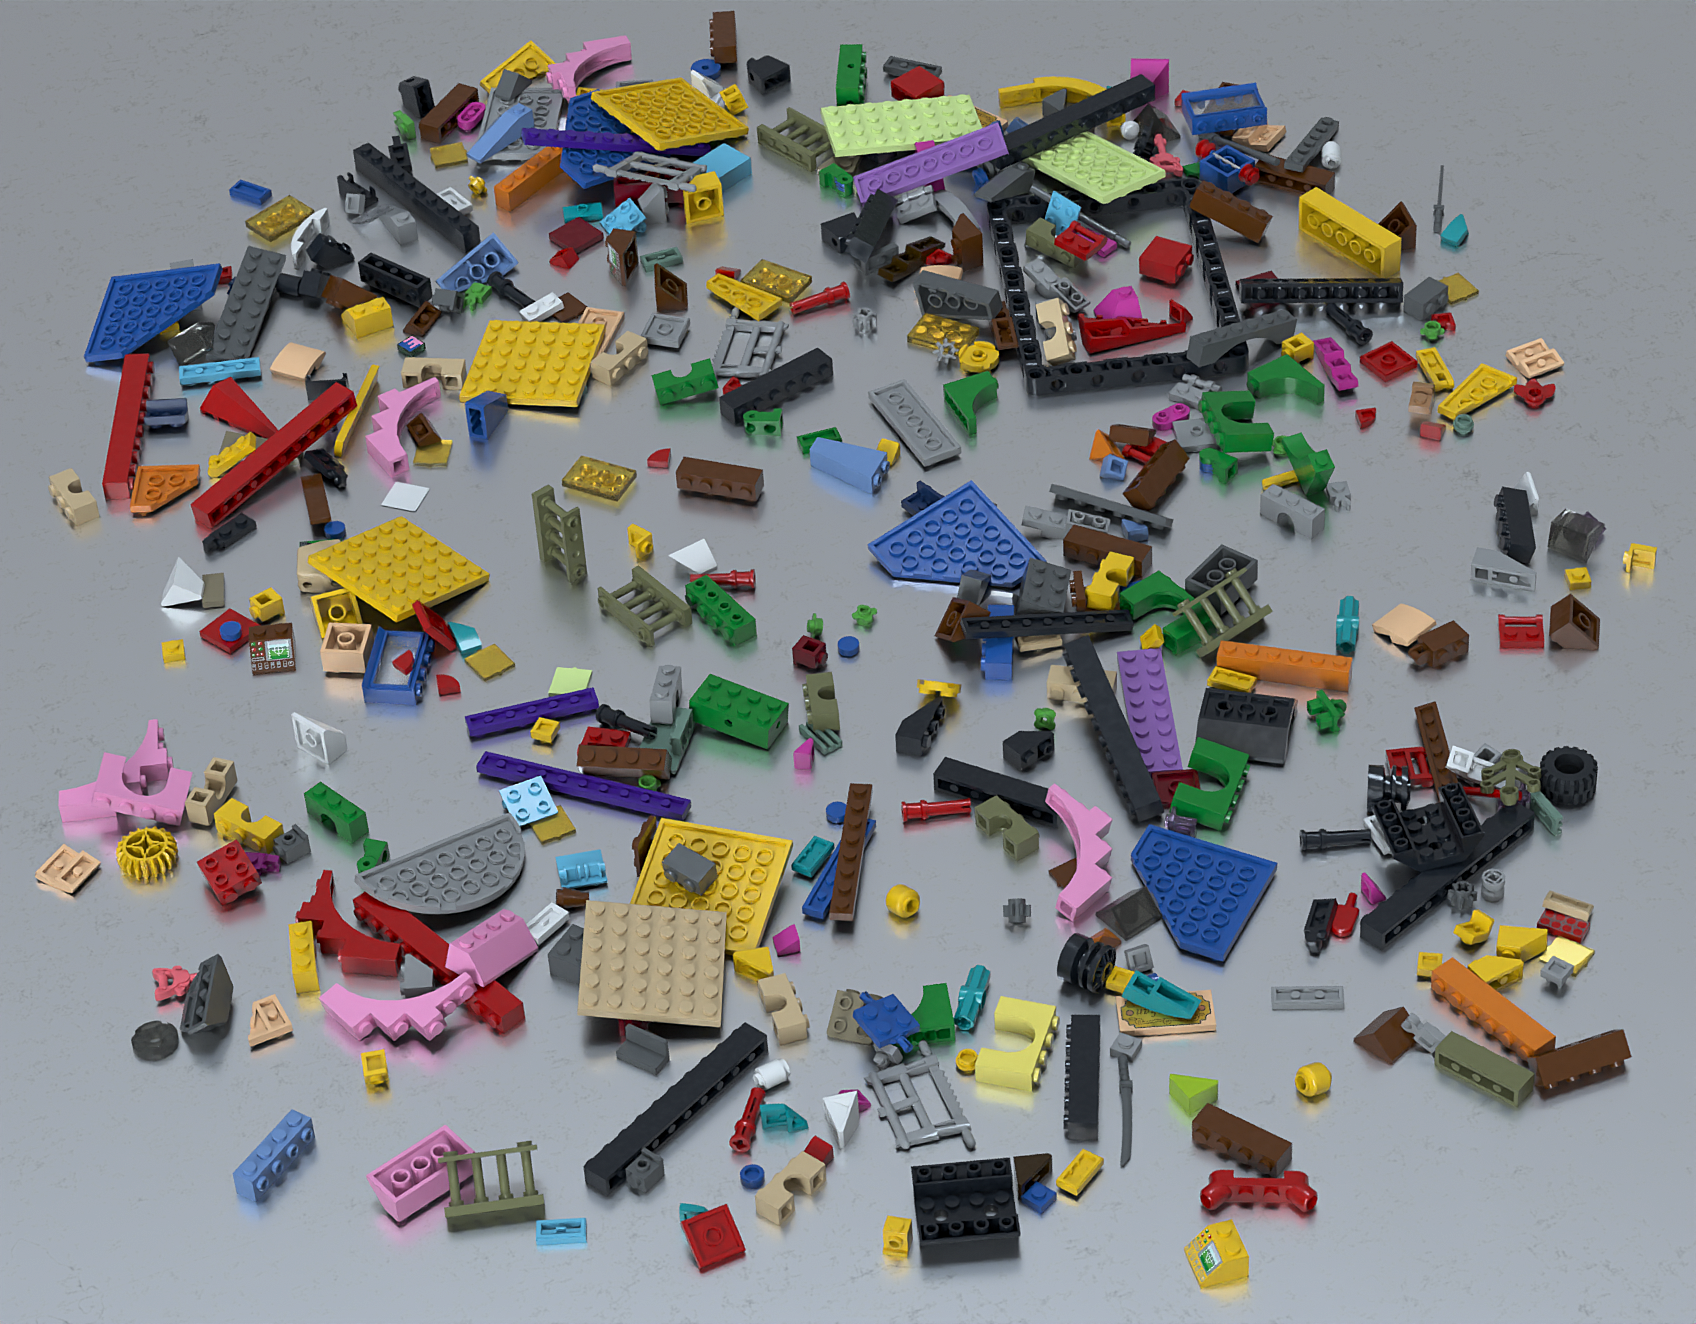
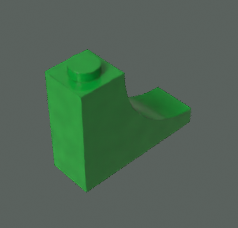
M1288 354L1247 372V389L1259 399L1274 394H1294L1306 397L1317 404L1324 402L1325 385Z
M985 371L943 385L944 402L969 435L977 433L975 414L978 409L987 402L997 398L998 381L995 377H992L989 371Z
M1302 432L1282 438L1281 443L1305 496L1325 490L1335 469L1328 450L1315 452L1305 440Z
M947 983L923 986L922 1000L917 1009L911 1014L920 1024L919 1032L908 1036L907 1040L913 1046H917L922 1040L928 1044L955 1041V1023ZM897 1043L891 1044L897 1048H901V1046Z

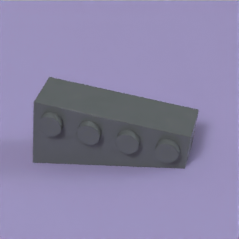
M922 270L913 282L922 317L991 320L995 319L1003 307L999 290L925 270Z

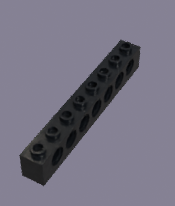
M1401 278L1240 279L1239 299L1241 303H1403V281Z

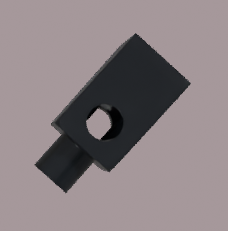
M769 55L758 60L750 58L747 61L748 80L763 95L791 81L790 65Z
M412 76L399 83L398 91L401 93L403 105L418 118H424L435 107L428 79Z
M852 212L821 223L822 240L838 253H845L848 247L845 242L857 221L856 214Z

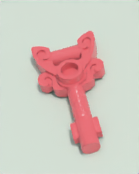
M1161 134L1155 135L1153 143L1154 146H1157L1159 154L1151 157L1150 163L1164 169L1165 173H1173L1175 176L1182 177L1183 167L1180 165V158L1173 157L1172 154L1167 153L1165 149L1166 139Z
M179 965L174 966L172 969L154 968L152 970L153 978L159 982V987L155 990L156 1001L170 998L175 994L177 996L184 995L189 990L197 973L189 974L188 970L182 969ZM168 979L173 980V984L168 986Z

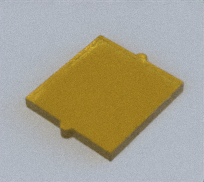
M462 142L430 148V158L434 162L435 169L468 163L467 150L464 149Z
M1460 273L1443 277V279L1439 280V282L1448 285V302L1451 305L1479 294V290Z
M442 440L421 447L417 445L413 466H447L453 444L452 440Z
M495 643L482 650H477L476 653L464 658L465 663L485 682L498 675L501 676L503 672L515 667V663Z
M561 805L556 806L558 814L529 823L541 845L554 840H561L562 837L576 833L574 825Z
M1557 936L1552 944L1547 946V950L1539 958V961L1546 964L1552 956L1560 958L1574 965L1571 976L1576 977L1584 967L1588 966V962L1595 954V950Z

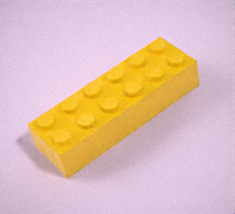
M1317 187L1299 197V229L1378 278H1388L1400 271L1402 238Z

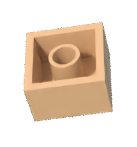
M329 623L320 650L323 671L365 673L374 644L372 625Z

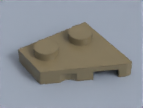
M834 155L817 167V175H819L820 170L835 163L854 177L863 159V155L835 157Z

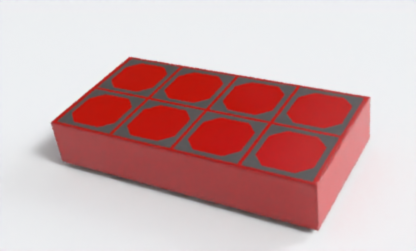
M1546 908L1537 922V928L1547 929V933L1581 944L1590 929V923Z

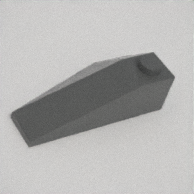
M1021 162L1017 163V165L1009 166L985 182L975 192V197L994 202L1007 197L1028 193L1032 187L1035 169L1029 168L1028 164Z

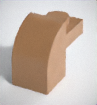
M1413 382L1408 412L1432 414L1435 401V384Z

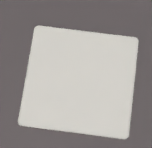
M395 482L381 505L415 512L429 491V488Z

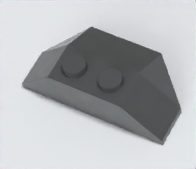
M219 954L201 962L198 967L199 972L194 977L185 998L180 1024L182 1032L191 1035L210 1031L228 1021L234 986Z

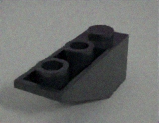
M938 696L902 720L895 734L896 751L922 756L925 748H929L931 736L933 733L936 734L939 721L945 716L946 707L943 706V696Z

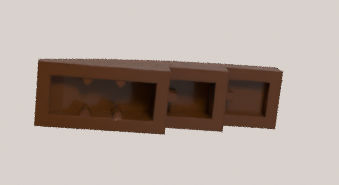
M1002 301L1003 307L995 319L988 320L992 336L998 350L1018 348L1012 317H1010L1005 301Z
M321 473L300 477L311 525L332 521Z

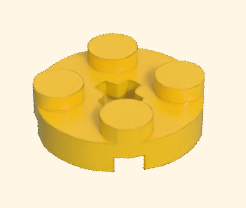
M975 341L974 345L971 346L966 344L961 347L958 353L960 369L963 371L975 373L989 371L991 373V369L995 368L999 363V351L995 350L993 344L985 341Z
M917 679L916 688H919V693L936 695V691H941L940 696L957 697V694L961 693V684Z

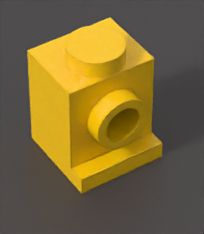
M736 84L719 92L731 115L734 116L749 108Z
M1301 332L1282 341L1281 356L1288 354L1297 363L1307 358L1310 360L1314 359V342Z
M271 587L249 598L251 606L249 612L254 619L259 618L263 622L277 614L281 616L285 614L282 597Z
M887 1215L883 1227V1254L907 1258L913 1240L912 1219Z

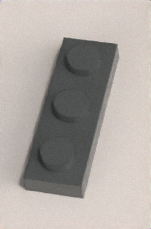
M890 56L883 65V72L901 76L920 66L939 78L942 74V66Z

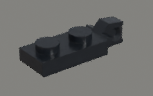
M399 135L392 136L393 145L388 146L390 159L405 171L412 172L407 143L401 144Z
M325 449L305 451L304 458L325 477L332 479L336 486L343 487L347 485L348 475L344 471L345 467Z
M240 513L202 541L204 551L210 554L219 547L226 549L257 527L256 521Z
M1336 898L1314 899L1304 928L1305 939L1310 948V953L1320 952L1322 940H1327L1338 907Z

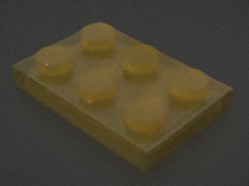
M288 195L247 219L245 224L248 229L272 242L301 225L315 212L314 209Z
M761 259L740 282L782 298V301L790 303L812 283V276Z
M924 313L907 335V342L937 350L938 347L935 343L940 342L943 344V339L947 338L948 343L955 341L953 346L955 349L960 350L962 346L966 344L970 346L979 335V328ZM947 347L944 348V352L948 353L949 349Z
M581 455L562 479V486L618 502L636 479L637 472L633 469Z

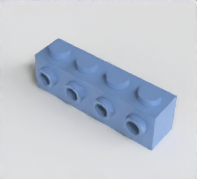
M291 1109L232 1173L238 1194L255 1202L260 1199L315 1138L311 1117Z

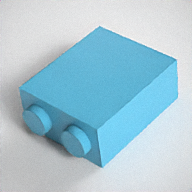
M725 143L693 162L699 165H707L705 173L715 171L721 182L722 192L752 174L751 158Z

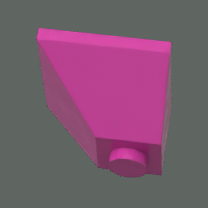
M1131 58L1130 79L1142 74L1155 84V100L1169 93V59Z
M1132 286L1111 290L1093 309L1095 317L1103 315V319H1112L1117 316L1142 318L1139 300Z

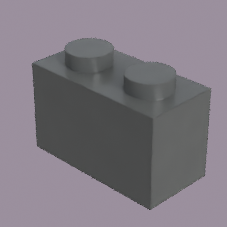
M1431 277L1426 278L1404 295L1403 312L1421 321L1425 320L1448 302V285Z
M680 843L662 861L664 875L669 881H676L683 885L687 891L695 892L700 896L704 894L718 877L714 862Z

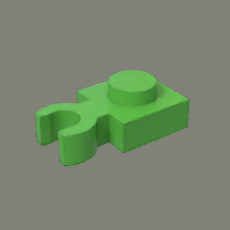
M401 110L393 112L397 119L394 120V123L398 126L400 133L409 140L416 138L414 122L406 114H403Z
M474 282L464 293L463 309L465 306L470 305V311L476 309L477 303L483 304L492 294L491 286Z

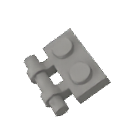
M932 185L927 187L921 186L917 191L909 194L906 192L901 195L902 197L897 198V215L901 224L937 210L936 200L932 193L934 192Z
M1184 374L1182 381L1187 384L1178 382L1169 392V400L1198 410V402L1202 398V392H1220L1222 387L1216 385L1211 380L1204 381L1194 374L1191 376Z

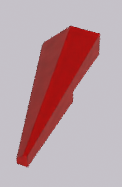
M1078 314L1082 344L1089 354L1186 331V323L1184 321L1167 324L1166 320H1160V323H1151L1146 318L1117 316L1112 319H1103V315H1097L1096 318H1086L1084 314Z
M232 377L214 384L200 406L201 413L205 414L207 412L212 414L214 419L226 420L230 426L247 433H256L262 436V438L269 439L278 431L276 426Z

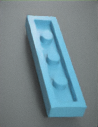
M260 357L179 366L180 385L225 380L229 377L237 379L261 376Z

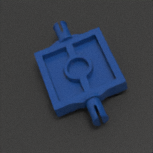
M867 991L865 993L862 992L859 998L865 1003V1006L853 1011V1018L879 1049L889 1044L897 1043L905 1053L910 1052L913 1049V1045L907 1040V1037L919 1032L920 1024L894 994L874 1000Z

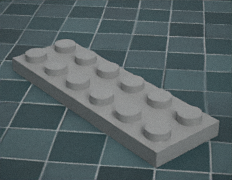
M905 379L868 392L871 402L924 466L961 454V446Z

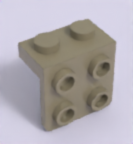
M846 989V991L837 990L827 1028V1035L831 1038L871 1045L873 1041L853 1018V1011L865 1006V1003L859 998V991ZM869 994L874 1000L883 998L879 995Z

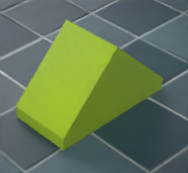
M1170 1074L1169 1094L1190 1115L1203 1108L1207 1103L1211 1104L1218 1100V1080Z

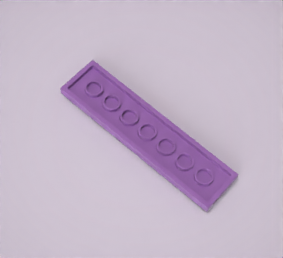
M995 123L854 176L853 179L861 205L864 207L869 195H874L877 189L894 197L998 158L1009 152L999 123Z
M1161 648L1117 652L1128 725L1151 778L1154 772L1183 770Z

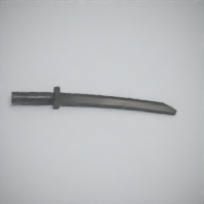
M1441 165L1438 202L1437 205L1433 206V231L1436 233L1441 231L1442 216H1444V205H1441L1444 165Z
M1122 1055L1118 1057L1120 1074L1119 1093L1122 1094L1120 1166L1124 1167L1131 1158V1092H1133V1081L1130 1080L1127 1057Z

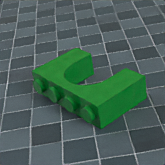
M1250 391L1202 392V398L1198 402V410L1202 413L1205 423L1208 424L1211 434L1214 435L1216 443L1220 446L1223 453L1267 452L1272 450L1274 432L1269 423H1239L1232 421L1237 419H1253L1256 400Z
M1158 570L1120 592L1119 605L1120 610L1128 609L1132 620H1135L1155 608L1167 607L1178 610L1177 605L1187 598L1191 602L1195 598L1188 594L1184 588L1173 582L1170 577ZM1196 603L1191 608L1210 636L1216 632V627L1201 603ZM1182 612L1183 616L1163 627V645L1176 655L1202 641L1184 612Z
M1198 737L1192 750L1188 767L1215 777L1222 783L1224 788L1219 791H1204L1179 782L1169 813L1221 831L1224 822L1229 823L1233 812L1229 810L1230 807L1235 808L1239 797V795H1236V792L1241 793L1245 782L1242 777L1246 778L1251 766L1247 764L1249 754Z

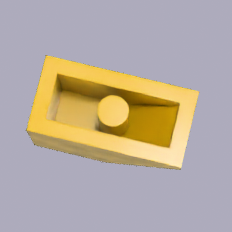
M1499 926L1496 956L1521 959L1525 962L1547 950V929Z
M1486 955L1468 964L1467 969L1498 992L1523 978L1524 962L1521 959Z

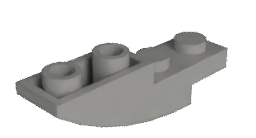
M1040 258L1024 265L1023 272L1035 283L1034 289L1045 299L1059 298L1068 305L1069 312L1073 313L1090 305L1091 302L1066 277L1060 279Z
M1025 506L1021 525L1041 530V537L1063 540L1074 524L1108 534L1110 519L1071 509L1068 510L1067 515L1037 507Z

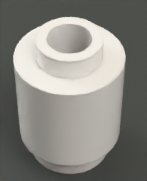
M1329 141L1322 147V164L1325 168L1335 169L1341 164V148L1334 141Z
M774 1059L755 1068L753 1079L757 1087L768 1090L785 1082L787 1077L791 1076V1072L784 1059Z

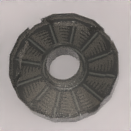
M151 1021L141 1025L135 1030V1035L131 1038L134 1053L139 1058L148 1061L165 1059L174 1053L180 1042L177 1029L171 1023L167 1022L165 1024L161 1021ZM155 1038H159V1039H160V1040L157 1041V1042H150L152 1039H155Z

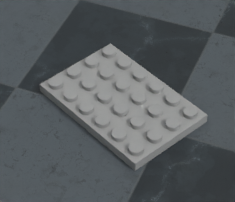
M491 88L478 140L494 120L518 103L532 109L535 128L557 130L565 99L563 98L562 90L526 88L509 102L495 97L497 88ZM521 137L487 160L525 161L531 159L546 146L524 145Z

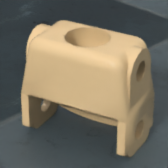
M339 539L320 541L298 548L297 578L300 591L323 594L344 588L338 583H332L331 578L308 564L309 555L339 543Z

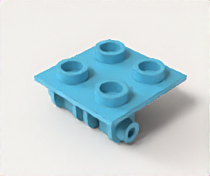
M1053 191L1044 220L1056 225V235L1058 236L1070 226L1072 221L1078 220L1081 207Z
M630 198L600 221L609 235L613 228L629 231L636 229L637 232L644 233L647 229V225L644 222L647 218Z
M541 776L499 790L503 799L501 801L503 808L508 809V812L512 814L520 827L558 814V810Z
M601 849L555 857L561 887L572 889L608 882Z

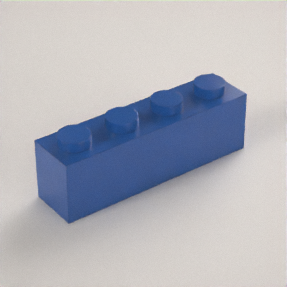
M988 605V611L991 612L989 617L1015 615L1014 605ZM1014 637L984 638L983 641H986V643H982V656H985V658H981V671H985V680H1012Z

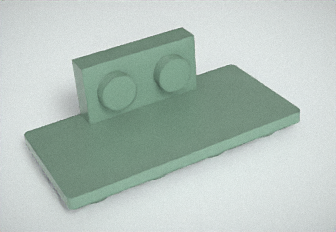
M676 707L673 724L651 723L650 721L649 725L657 727V735L650 732L655 738L649 740L644 737L639 747L667 749L672 757L670 773L673 774L677 772L697 723L693 721L692 709Z

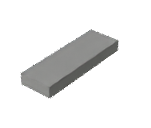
M1343 986L1271 987L1272 1010L1344 1009Z

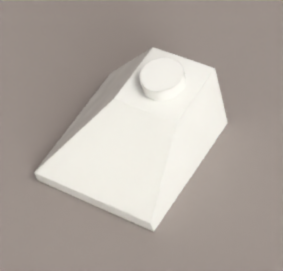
M295 712L291 714L298 748L328 765L347 751L346 737L341 730H336L327 724Z

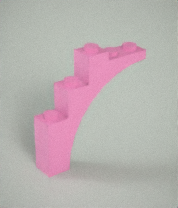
M626 35L583 42V49L578 52L566 53V61H563V63L548 65V72H546L547 83L551 84L553 90H562L563 98H566L569 103L570 98L576 96L578 85L587 76L606 66L632 60L631 43Z
M435 377L401 392H398L395 388L378 395L380 412L371 416L374 433L365 436L368 453L391 478L409 470L407 453L400 444L401 434L407 422L421 408L441 397L439 381Z
M158 719L148 721L147 733L141 746L124 766L122 781L130 791L138 795H143V788H147V782L167 780L170 768H174L172 756L168 757L167 748H164L163 742L161 743V741H165L163 727L159 728ZM97 781L77 788L59 791L58 807L62 823L114 817L116 812L91 806Z
M1054 783L1048 789L1045 802L1060 816L1067 826L1074 841L1077 854L1076 872L1070 883L1059 894L1055 908L1073 922L1109 891L1112 877L1101 868L1109 862L1112 847L1101 839L1109 833L1113 819L1096 806L1088 810L1082 803L1071 797L1066 790L1061 789Z
M464 972L443 987L414 998L402 1000L370 999L349 992L336 983L320 996L319 1000L325 1011L358 1041L369 1035L377 1026L394 1041L405 1034L412 1026L430 1041L447 1027L444 1018L453 1013L465 1000L469 999L477 991V988L471 976Z

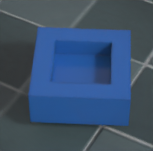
M1036 1181L1021 1198L1023 1204L1042 1214L1057 1199V1194Z

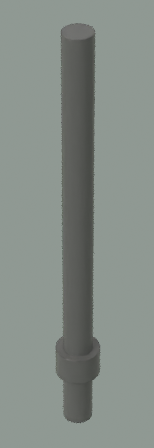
M1211 132L1198 135L1199 138L1207 139L1210 143L1223 147L1229 145L1247 156L1274 166L1280 164V159L1221 138L1219 134Z
M1032 185L1030 192L1050 203L1052 195ZM1080 212L1079 221L1125 248L1130 246L1131 241L1119 235L1118 231L1113 228L1109 229Z

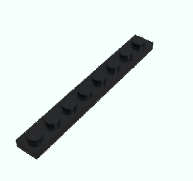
M1124 609L961 618L960 626L966 640L1132 631L1134 623L1129 610Z

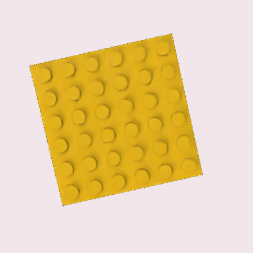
M681 77L591 93V99L598 106L605 109L610 115L617 118L620 123L626 125L632 132L638 134L644 141L659 151L703 142L709 143L710 141L724 140L731 137L738 138L742 135H748L749 132L748 126Z
M490 320L460 392V402L466 403L468 400L486 391L506 394L507 404L578 407L591 372L590 362L596 358L606 332L605 324Z
M402 516L308 556V564L396 623L416 614L412 604L417 600L430 608L488 582L490 574Z
M661 818L630 904L727 912L724 954L733 955L736 951L759 948L794 846L793 840ZM678 843L716 864L718 877L702 896L695 892L687 891L683 885L676 881H669L664 875L662 861Z

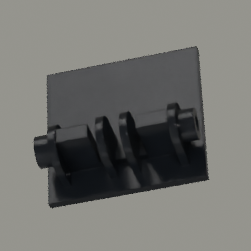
M1153 119L1149 126H1144L1141 133L1142 137L1137 139L1133 148L1134 155L1150 162L1155 147L1152 141H1148Z

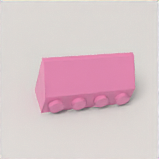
M503 909L451 942L445 967L459 975L466 972L471 976L474 983L484 987L536 953L538 946L524 919L510 910Z
M442 1126L366 1175L383 1208L398 1222L450 1190L447 1163H438V1158L443 1157V1152L458 1151V1155L475 1153L448 1126ZM471 1159L456 1161L459 1183L473 1175Z

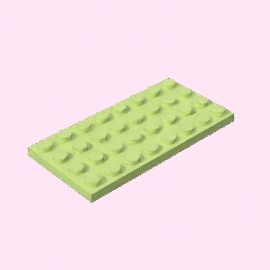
M964 94L914 100L904 99L892 102L828 106L821 108L820 113L835 157L915 150V142L934 140L936 146L982 129L970 95Z
M1089 131L1022 160V162L1103 204L1110 203L1118 197H1124L1134 190H1140L1144 186L1156 183L1158 180L1166 177L1164 169Z

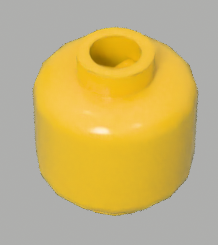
M898 884L893 886L887 893L886 906L894 914L902 918H908L919 909L920 896L910 887Z
M1314 1062L1298 1069L1295 1085L1302 1094L1313 1097L1329 1090L1332 1075L1324 1064Z

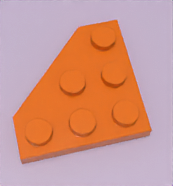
M200 465L138 466L130 502L131 513L152 512L197 485L201 471Z

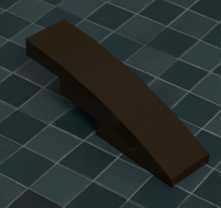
M929 236L906 244L905 252L892 256L891 264L878 269V276L891 282L906 277L926 264V258L938 248L942 250L946 243Z

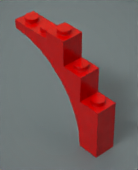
M323 870L321 878L317 879L315 895L311 896L310 902H303L300 911L296 912L295 922L312 921L314 936H317V943L320 944L321 952L337 954L338 962L342 964L343 972L398 977L403 962L401 945L369 937L354 929L343 920L333 904L335 891L333 871Z

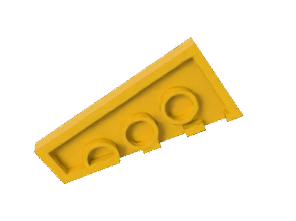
M530 40L483 78L479 85L490 94L491 88H497L504 69L532 80L548 72V65L556 63Z
M719 273L706 281L707 289L757 321L762 320L782 306V298Z
M1481 363L1438 405L1437 413L1455 420L1458 415L1470 412L1517 384V377Z

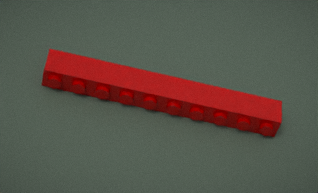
M128 354L124 358L102 481L105 500L129 499L131 490L134 488V477H136L137 473L136 463H139L138 450L142 449L141 437H144L143 424H145L144 417L146 415L145 412H147L146 401L150 399L149 386L153 384L152 374L155 372L154 362L150 361L149 354Z
M337 382L334 383L190 505L195 519L213 529L357 407L354 392Z
M363 892L353 899L355 917L359 921L366 923L374 933L381 935L386 942L399 943L403 956L411 954L433 969L434 980L436 979L444 986L460 976L445 967L449 943L407 910L383 903L367 892ZM495 980L484 987L474 983L477 991L463 1002V1004L466 1003L470 1006L475 1014L481 1015L493 1028L499 1029L502 1033L507 1032L525 1019L523 1002Z

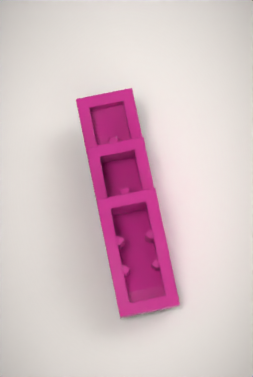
M1333 338L1313 340L1316 355L1335 387L1339 391L1359 387L1358 379L1351 372V364L1344 358V350Z

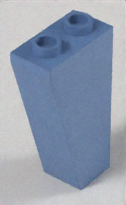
M817 437L810 448L811 466L867 493L873 494L876 487L880 486L884 474H887L889 471L890 462L887 461V452Z

